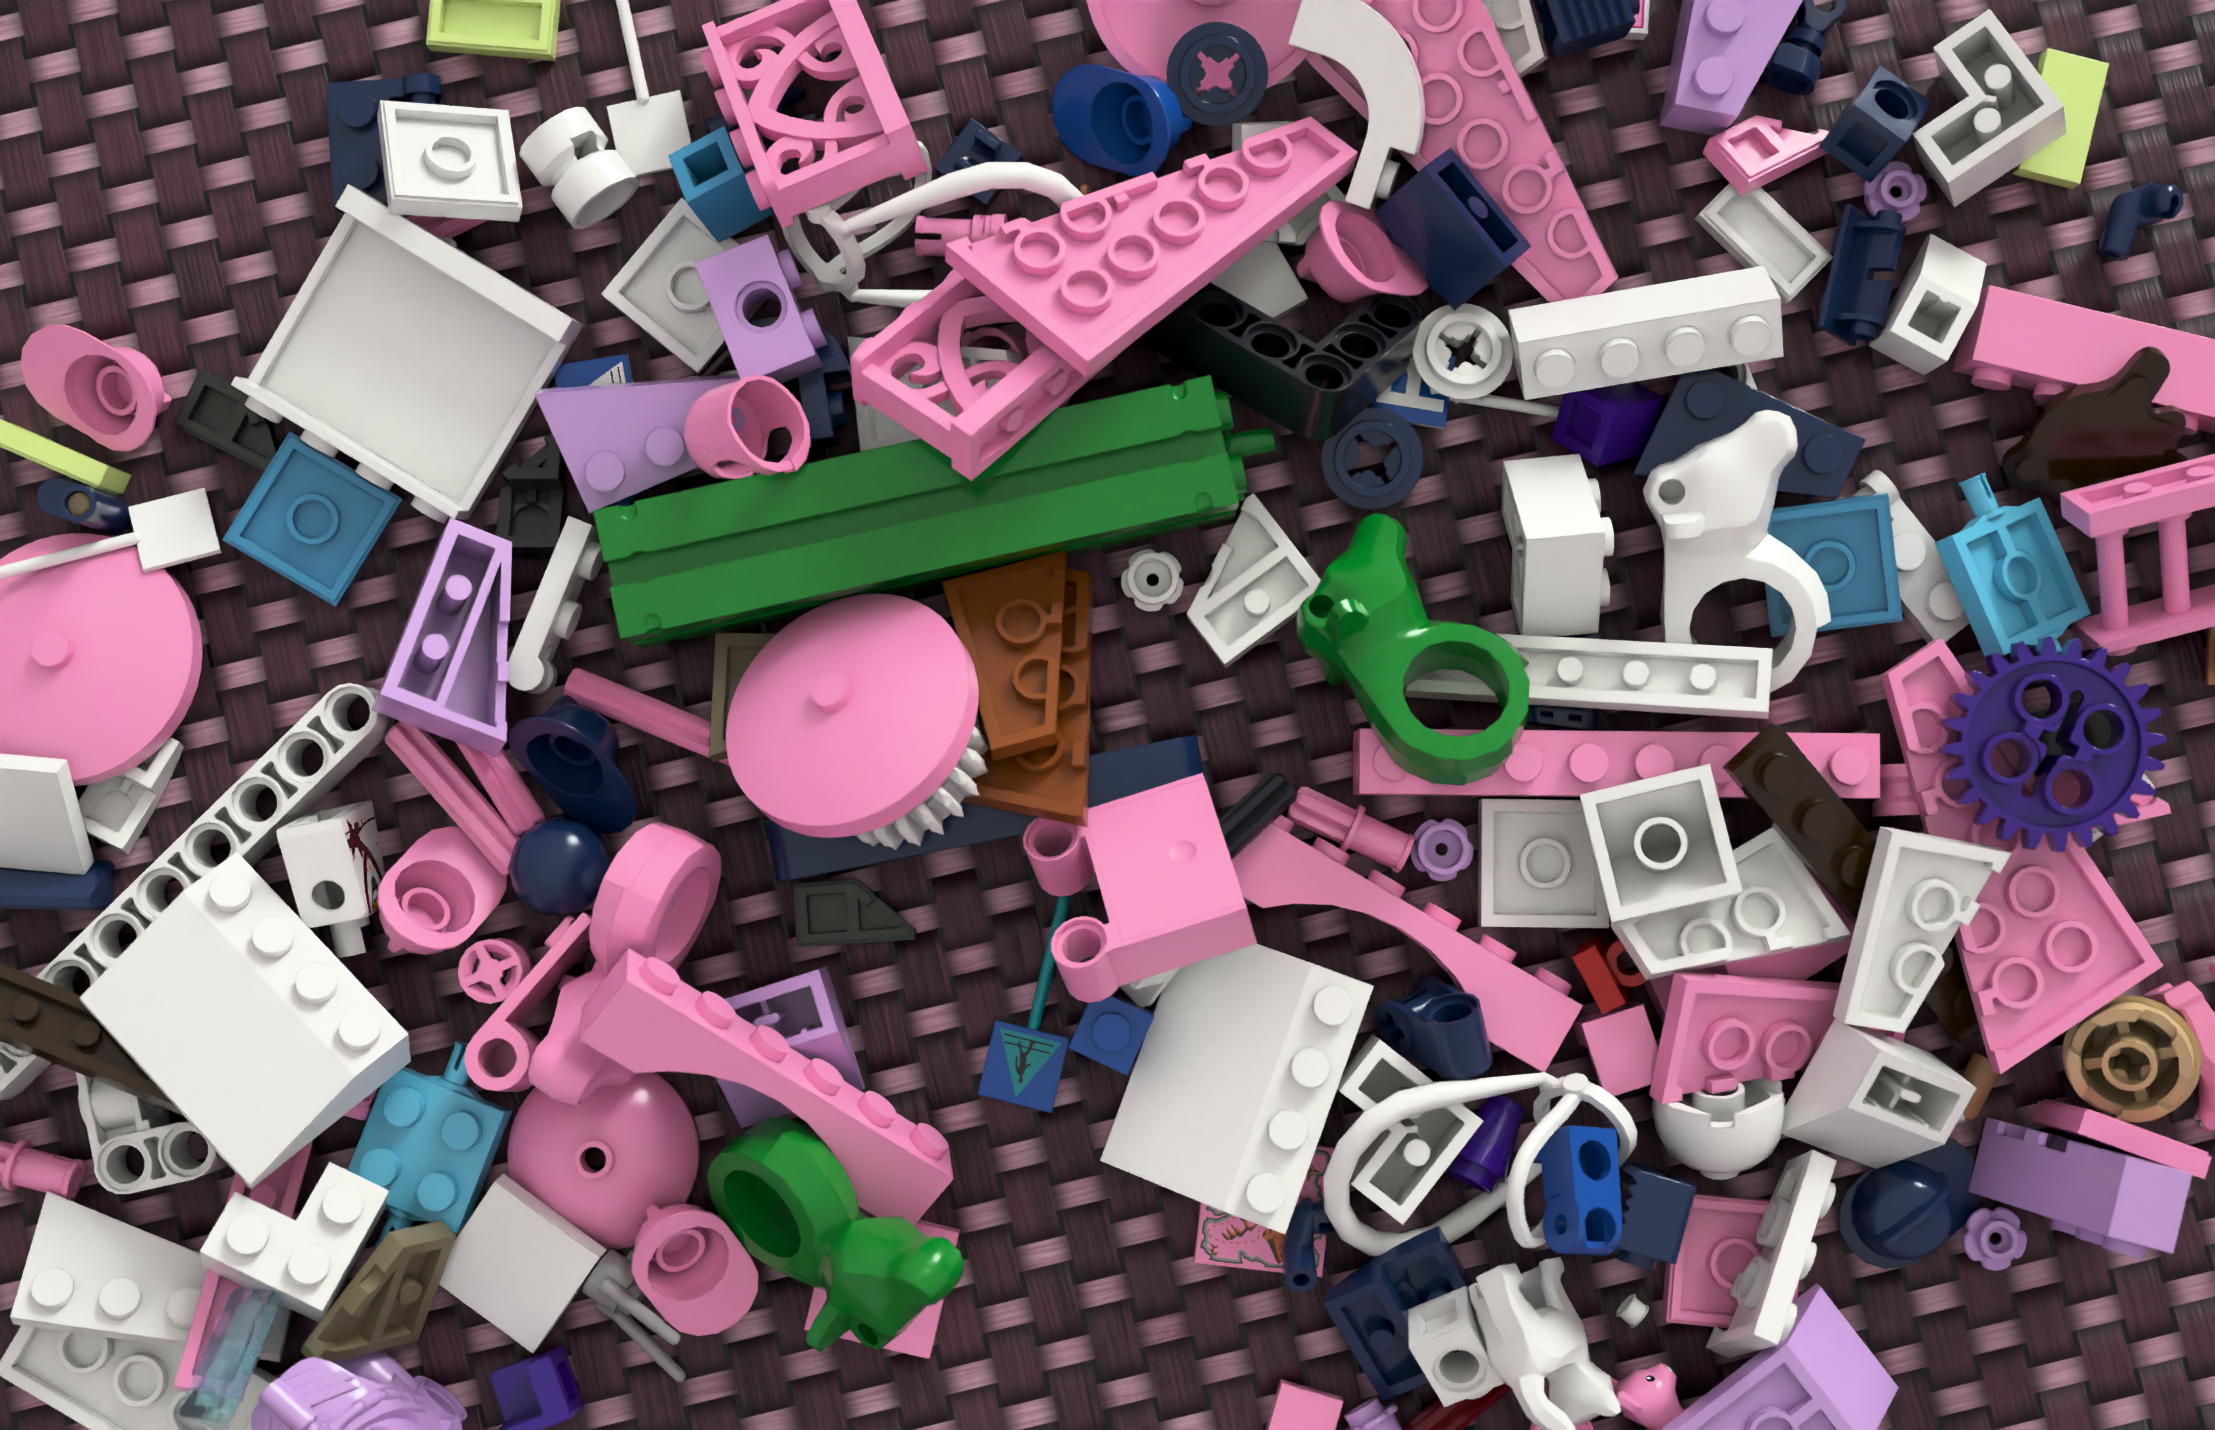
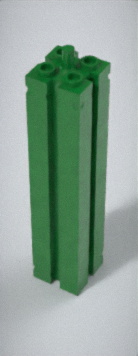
M1211 375L1185 380L1183 384L1177 386L1167 384L1055 409L972 481L952 468L951 458L924 440L916 439L802 464L795 472L785 473L783 471L769 476L757 474L638 500L630 506L616 505L593 510L603 559L608 564L613 586L609 588L620 639L629 643L634 642V645L646 649L668 644L669 641L687 640L805 614L814 608L844 597L873 593L896 594L942 584L943 581L1064 550H1066V556L1188 530L1201 524L1208 523L1210 525L1233 520L1239 502L1245 500L1244 492H1248L1241 458L1274 451L1275 442L1272 429L1269 425L1230 434V429L1234 427L1226 391L1214 392Z

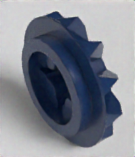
M1209 22L1193 28L1180 38L1168 58L1167 84L1176 94L1182 113L1200 124L1227 126L1236 123L1253 112L1266 91L1268 65L1265 54L1260 44L1250 33L1234 24ZM1200 51L1206 58L1211 57L1217 63L1225 58L1230 59L1235 53L1239 55L1232 63L1233 67L1227 74L1232 81L1231 86L1237 92L1234 97L1227 90L1223 91L1216 85L1208 90L1204 89L1196 95L1194 91L1201 86L1200 81L1206 75L1204 68L1201 66L1203 62L1197 57Z
M1365 408L1337 435L1330 439H1325L1322 448L1321 465L1329 487L1344 502L1361 509H1382L1398 503L1415 487L1423 467V449L1416 431L1402 416L1382 408ZM1358 434L1363 441H1368L1374 448L1382 444L1386 446L1393 441L1396 443V446L1388 450L1389 454L1382 460L1386 469L1384 473L1389 479L1387 482L1384 483L1379 475L1376 476L1370 469L1364 470L1361 473L1356 471L1350 476L1347 471L1355 467L1354 463L1361 458V453L1357 448L1359 443L1355 439V436Z

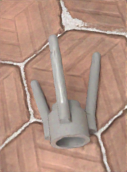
M635 1247L626 1257L614 1249H610L588 1277L582 1292L596 1301L595 1308L613 1319L675 1381H683L686 1377L684 1370L630 1316L633 1315L650 1330L672 1345L678 1344L681 1340L678 1332L641 1303L645 1294L638 1287L631 1272L632 1254Z

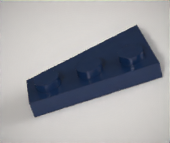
M1707 369L1679 374L1630 476L1648 478L1651 470L1658 465L1674 461L1697 445L1732 432L1745 423L1755 412L1771 410L1790 416L1796 428L1798 445L1795 456L1783 468L1776 493L1835 499L1838 497L1866 439L1721 372Z

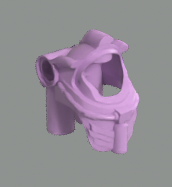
M380 1350L335 1363L317 1357L300 1360L286 1370L281 1377L273 1381L259 1396L258 1399L260 1401L252 1413L251 1428L252 1430H463L462 1423L467 1418V1413L461 1402L444 1386L424 1376H415L413 1378L388 1353Z

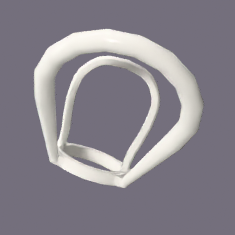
M917 141L929 171L915 176L913 190L855 215L846 221L836 211L847 203L860 189L804 212L807 214L810 222L821 224L836 242L841 253L830 262L826 263L808 242L802 230L799 215L792 217L795 224L782 230L792 252L806 271L815 278L819 289L841 292L851 302L906 308L909 304L920 301L932 290L859 289L858 283L865 277L866 265L864 259L884 248L903 234L914 223L923 209L989 189H1025L1048 197L1060 209L1061 203L1084 195L1062 174L1028 162H986L948 173L931 181L932 167L928 150L922 142ZM894 219L860 243L857 242L852 231Z
M1546 1072L1443 1081L1401 1090L1363 1112L1337 1142L1323 1176L1324 1211L1341 1240L1369 1256H1379L1393 1247L1437 1226L1441 1228L1450 1244L1476 1228L1506 1203L1508 1222L1515 1240L1523 1248H1535L1546 1243L1543 1232V1219L1530 1232L1525 1217L1524 1190L1525 1186L1542 1173V1164L1533 1163V1161L1552 1134L1558 1128H1561L1560 1126L1570 1117L1582 1100L1588 1102L1603 1112L1615 1126L1620 1138L1618 1161L1619 1167H1621L1636 1147L1637 1129L1630 1113L1617 1098L1602 1087L1588 1082V1078L1580 1073L1556 1078ZM1539 1086L1540 1094L1534 1101L1533 1117L1537 1126L1520 1147L1514 1159L1510 1175L1506 1177L1505 1183L1498 1182L1492 1194L1482 1192L1432 1225L1403 1233L1377 1231L1359 1221L1350 1205L1349 1181L1359 1157L1380 1133L1411 1115ZM1563 1096L1551 1110L1550 1099Z

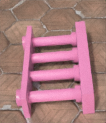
M2215 454L2060 493L2062 517L2090 538H2095L2101 613L2084 617L2071 623V631L2092 650L2104 647L2108 649V656H2121L2134 652L2140 645L2215 626V584L2190 590L2185 522L2186 519L2191 517L2192 512L2215 506ZM2156 521L2158 522L2163 597L2128 606L2123 535L2129 532V528Z

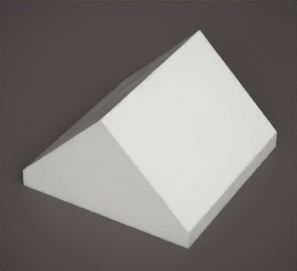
M1710 764L1580 794L1612 923L1743 893Z

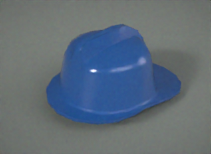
M1080 64L1066 71L1055 86L1052 99L1053 120L1057 132L1066 147L1076 157L1092 165L1118 171L1129 176L1139 177L1150 172H1157L1167 158V154L1171 153L1179 142L1181 133L1187 131L1192 126V118L1182 114L1180 103L1174 91L1167 83L1155 76L1135 75L1098 64Z

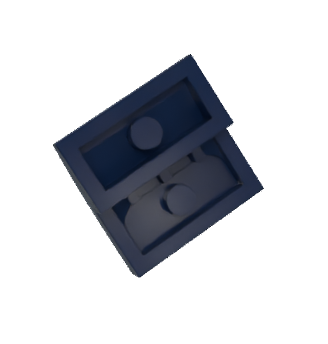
M1437 1226L1393 1247L1354 1271L1323 1295V1305L1383 1402L1430 1383L1409 1349L1408 1309L1461 1287H1468L1473 1283L1441 1228ZM1455 1350L1453 1352H1463V1350Z

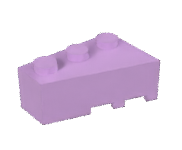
M1682 0L1659 126L1711 136L1727 130L1741 112L1803 0Z
M738 374L566 388H543L534 395L588 512L591 513L593 510L606 507L697 468L698 466L688 453L684 440V421L689 408L703 393L740 380ZM738 407L732 408L731 415L737 420L732 425L735 431L738 432L743 430L744 416Z
M450 517L438 541L372 711L494 757L507 742L505 713L506 684L508 683L509 676L507 641L511 604V541Z
M1986 1117L1968 1192L2052 1218L2050 1228L2075 1235L2076 1238L2102 1245V1248L2144 1259L2147 1247L2171 1254L2174 1253L2192 1173L2099 1146Z

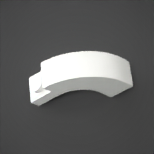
M1302 0L1288 44L1327 56L1341 63L1358 80L1365 94L1369 113L1368 130L1345 202L1366 209H1372L1375 207L1378 197L1388 200L1393 190L1400 168V163L1390 160L1394 148L1413 155H1419L1425 126V99L1419 70L1413 55L1396 29L1381 14L1361 0Z

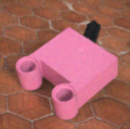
M1200 773L1089 808L1087 827L1039 817L1027 826L1023 835V846L1040 887L1050 895L1059 897L1069 896L1081 891L1089 883L1092 874L1096 873L1110 923L1103 924L1095 918L1086 916L1076 917L1064 922L1055 931L1051 940V952L1070 995L1079 1001L1088 1003L1102 1001L1110 997L1119 986L1257 943L1231 860L1296 801L1297 791L1283 774H1268L1219 820L1204 775ZM1095 956L1093 959L1087 962L1079 963L1087 957Z

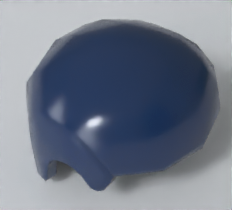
M557 816L535 824L523 834L514 845L508 871L515 894L533 911L548 916L555 915L561 917L579 911L590 905L597 898L603 877L609 869L611 861L603 837L587 822Z

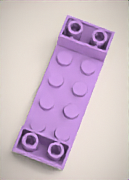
M1816 1283L1792 1302L1797 1306V1316L1793 1328L1785 1340L1779 1341V1344L1760 1351L1660 1430H1877L1899 1387L1821 1286Z

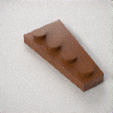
M1066 568L1056 745L995 761L992 760L990 750L988 749L981 755L988 772L972 779L977 785L980 796L964 797L963 802L1087 827L1093 582L1089 572ZM982 728L980 732L985 736L984 730Z

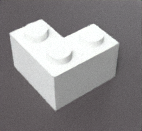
M1990 9L1933 47L1939 75L1959 103L1913 133L1919 160L1954 207L2067 133L2064 106Z
M1580 454L1503 461L1501 512L1513 550L1510 600L1520 635L1560 637L1598 633L1600 607L1609 606L1610 582L1606 568H1603L1604 557L1612 556L1614 553V533L1611 519L1609 517H1600L1601 495L1597 479L1587 478Z
M1372 1034L1343 1071L1337 1089L1361 1109L1367 1111L1398 1091L1433 1083V1081ZM1463 1104L1408 1116L1380 1133L1359 1157L1349 1182L1403 1225L1483 1123V1120Z
M329 1162L296 1221L242 1194L234 1192L199 1251L201 1266L316 1322H320L332 1306L385 1211L389 1190Z

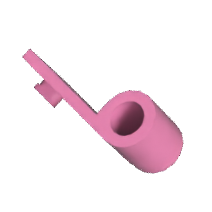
M583 912L576 921L574 917L568 915L544 942L550 950L472 1037L466 1047L464 1062L467 1074L475 1084L485 1090L519 1092L533 1086L529 1082L528 1070L532 1055L541 1041L522 1023L562 979V976L570 970L590 947L589 928L591 915Z

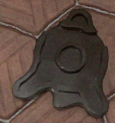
M2144 347L2138 350L2124 367L2112 377L2096 383L2075 386L2058 393L2043 405L2045 412L2035 422L2032 430H2026L2022 439L2004 454L2002 467L2007 480L2016 487L2037 490L2061 503L2060 493L2188 461L2189 459L2177 451V444L2186 425L2183 412L2174 405L2157 408L2151 406L2152 400L2170 373V364L2166 355L2158 348Z

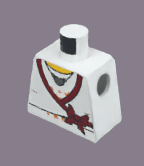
M372 800L312 811L276 830L300 919L308 928L329 925L336 957L358 955L375 949L368 916L379 909L378 886L385 876Z

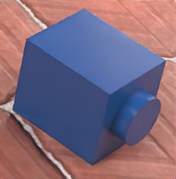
M1115 993L1102 1001L1087 1003L1071 1037L1068 1048L1128 1075L1154 1019V1011L1140 1007L1135 1002Z

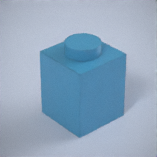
M725 126L668 155L687 204L718 243L774 214L771 207L763 211L759 210L745 177L746 173L756 169L754 166L744 169L729 131Z

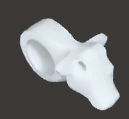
M1763 410L1755 412L1745 423L1732 432L1699 444L1676 460L1653 468L1643 488L1645 501L1661 529L1664 544L1663 589L1660 610L1664 643L1698 644L1690 631L1693 610L1705 593L1722 582L1742 578L1762 581L1781 592L1789 603L1792 615L1788 632L1777 648L1773 650L1771 693L1792 682L1812 655L1817 629L1831 622L1827 592L1817 573L1791 548L1768 534L1767 528L1775 502L1779 477L1783 468L1795 456L1798 445L1796 428L1790 416L1778 411Z

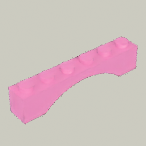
M1283 815L1276 818L1231 860L1243 898L1261 908L1289 904L1333 905L1362 912L1395 927L1424 948L1449 975L1458 990L1473 994L1479 999L1490 1043L1541 1072H1545L1583 1007V1005L1568 997L1573 987L1570 983L1542 967L1537 969L1534 976L1528 974L1512 964L1517 955L1515 951L1483 934L1478 944L1456 931L1461 923L1460 919L1431 902H1427L1423 911L1400 899L1406 888L1374 869H1372L1367 879L1345 866L1350 855L1319 837L1316 838L1311 847L1289 834L1295 823Z
M628 948L582 1006L579 1040L634 1073L673 1071L710 1075L746 1085L779 1101L807 1122L830 1148L834 1157L844 1168L855 1190L858 1206L875 1217L902 1216L914 1226L954 1179L949 1145L943 1135L935 1128L926 1123L916 1125L896 1113L892 1104L880 1094L874 1091H866L864 1093L844 1081L837 1069L828 1062L819 1058H814L811 1061L790 1048L786 1039L773 1028L766 1025L756 1027L738 1016L732 1006L721 996L710 991H705L702 994L681 981L676 971L658 958L649 957L646 959Z

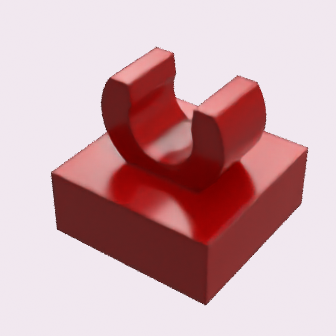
M1599 935L1577 946L1572 958L1602 1014H1605L1626 1004L1630 994L1628 987L1642 985L1647 980L1639 969L1628 971L1621 967L1618 955L1626 949L1618 937L1607 949Z

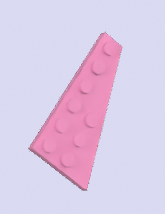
M1361 0L1381 14L1405 41L1413 55L1423 85L1425 126L1419 155L1396 150L1419 172L1423 167L1451 148L1532 246L1511 265L1549 303L1603 294L1619 277L1483 0ZM1311 51L1305 59L1369 122L1366 97L1354 75L1336 60Z
M1310 116L1244 139L1242 149L1210 160L1206 153L1184 160L1182 170L1157 178L1153 172L1061 203L1060 213L1027 224L1021 217L1001 224L999 234L971 243L968 237H964L945 244V262L1085 378H1088L1351 173L1355 168L1358 152Z
M1939 638L1931 641L1880 676L1925 834L2000 847L2012 853L2000 874L1992 871L1977 896L1975 902L1981 906L1969 926L1961 923L1954 935L1991 1070L1993 1073L2002 1074L2164 965L2084 847H2079L2070 833L2067 836L2064 852L2051 851L2047 844L2045 833H2043L2040 843L2035 850L2024 849L2021 843V829H2018L2008 841L1999 840L1996 838L1999 819L1995 818L1984 825H1976L1972 821L1981 804L1978 801L1967 804H1957L1954 799L1967 785L1964 779L1946 780L1943 778L1942 774L1958 765L1957 756L1939 753L1938 747L1946 743L1956 742L1957 733L1941 726L1940 721L1941 719L1961 717L1962 710L1949 700L1950 694L1966 693L1972 695L1974 690L1968 684L1963 668L1944 640ZM2002 740L1992 749L1990 759L1994 770L2003 777L2012 775L2017 770L2020 762L2017 748L2009 741ZM2034 773L2025 781L2021 789V794L2026 798L2034 790L2033 786L2036 779Z

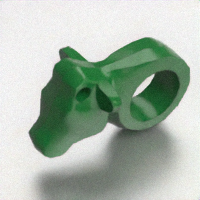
M1375 513L1363 518L1357 524L1348 548L1327 567L1314 593L1307 597L1299 607L1296 617V628L1301 648L1309 656L1322 662L1321 670L1323 676L1331 687L1338 685L1344 680L1348 682L1378 740L1395 764L1405 772L1433 784L1459 786L1489 777L1508 760L1523 733L1528 714L1530 685L1525 668L1529 662L1510 642L1490 630L1458 622L1428 620L1416 584L1406 564L1407 536L1405 529L1398 520L1387 515ZM1440 669L1462 670L1480 678L1495 693L1502 712L1500 718L1482 732L1465 737L1442 735L1423 726L1410 712L1404 693L1407 687L1423 674Z
M785 1117L763 1118L737 1139L728 1143L710 1164L707 1179L711 1199L721 1219L727 1224L743 1247L752 1256L772 1269L810 1286L826 1290L827 1299L814 1319L806 1339V1344L819 1352L824 1351L849 1330L863 1345L879 1351L902 1334L927 1306L935 1305L946 1297L959 1283L963 1275V1258L960 1251L948 1239L944 1237H928L902 1216L869 1218L861 1214L855 1190L842 1165L826 1145L805 1126Z

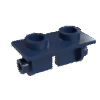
M1845 204L1841 226L1837 230L1833 241L1834 257L1827 288L1822 293L1820 299L1818 327L1850 346H1856L1857 339L1864 341L1875 340L1877 330H1882L1885 326L1893 284L1888 280H1873L1874 272H1896L1903 238L1906 233V228L1901 225L1902 215L1900 213L1880 210L1877 211L1874 220L1852 204Z

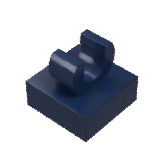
M971 118L938 163L935 171L937 176L942 177L948 173L986 162H1023L1024 160L1022 153ZM989 189L967 197L985 210H988L1003 189Z

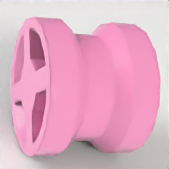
M1906 764L1880 765V798L1872 803V817L1920 815Z
M507 938L487 939L476 942L466 949L459 961V982L466 994L478 1002L488 1004L505 1001L533 969L531 956L525 947L515 940ZM505 970H507V974L504 978V982L506 985H503L502 978L504 976Z

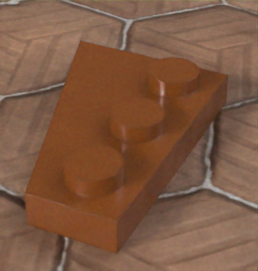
M1066 550L942 582L943 594L954 631L968 650L975 667L979 690L978 713L993 761L1056 745L1067 567Z

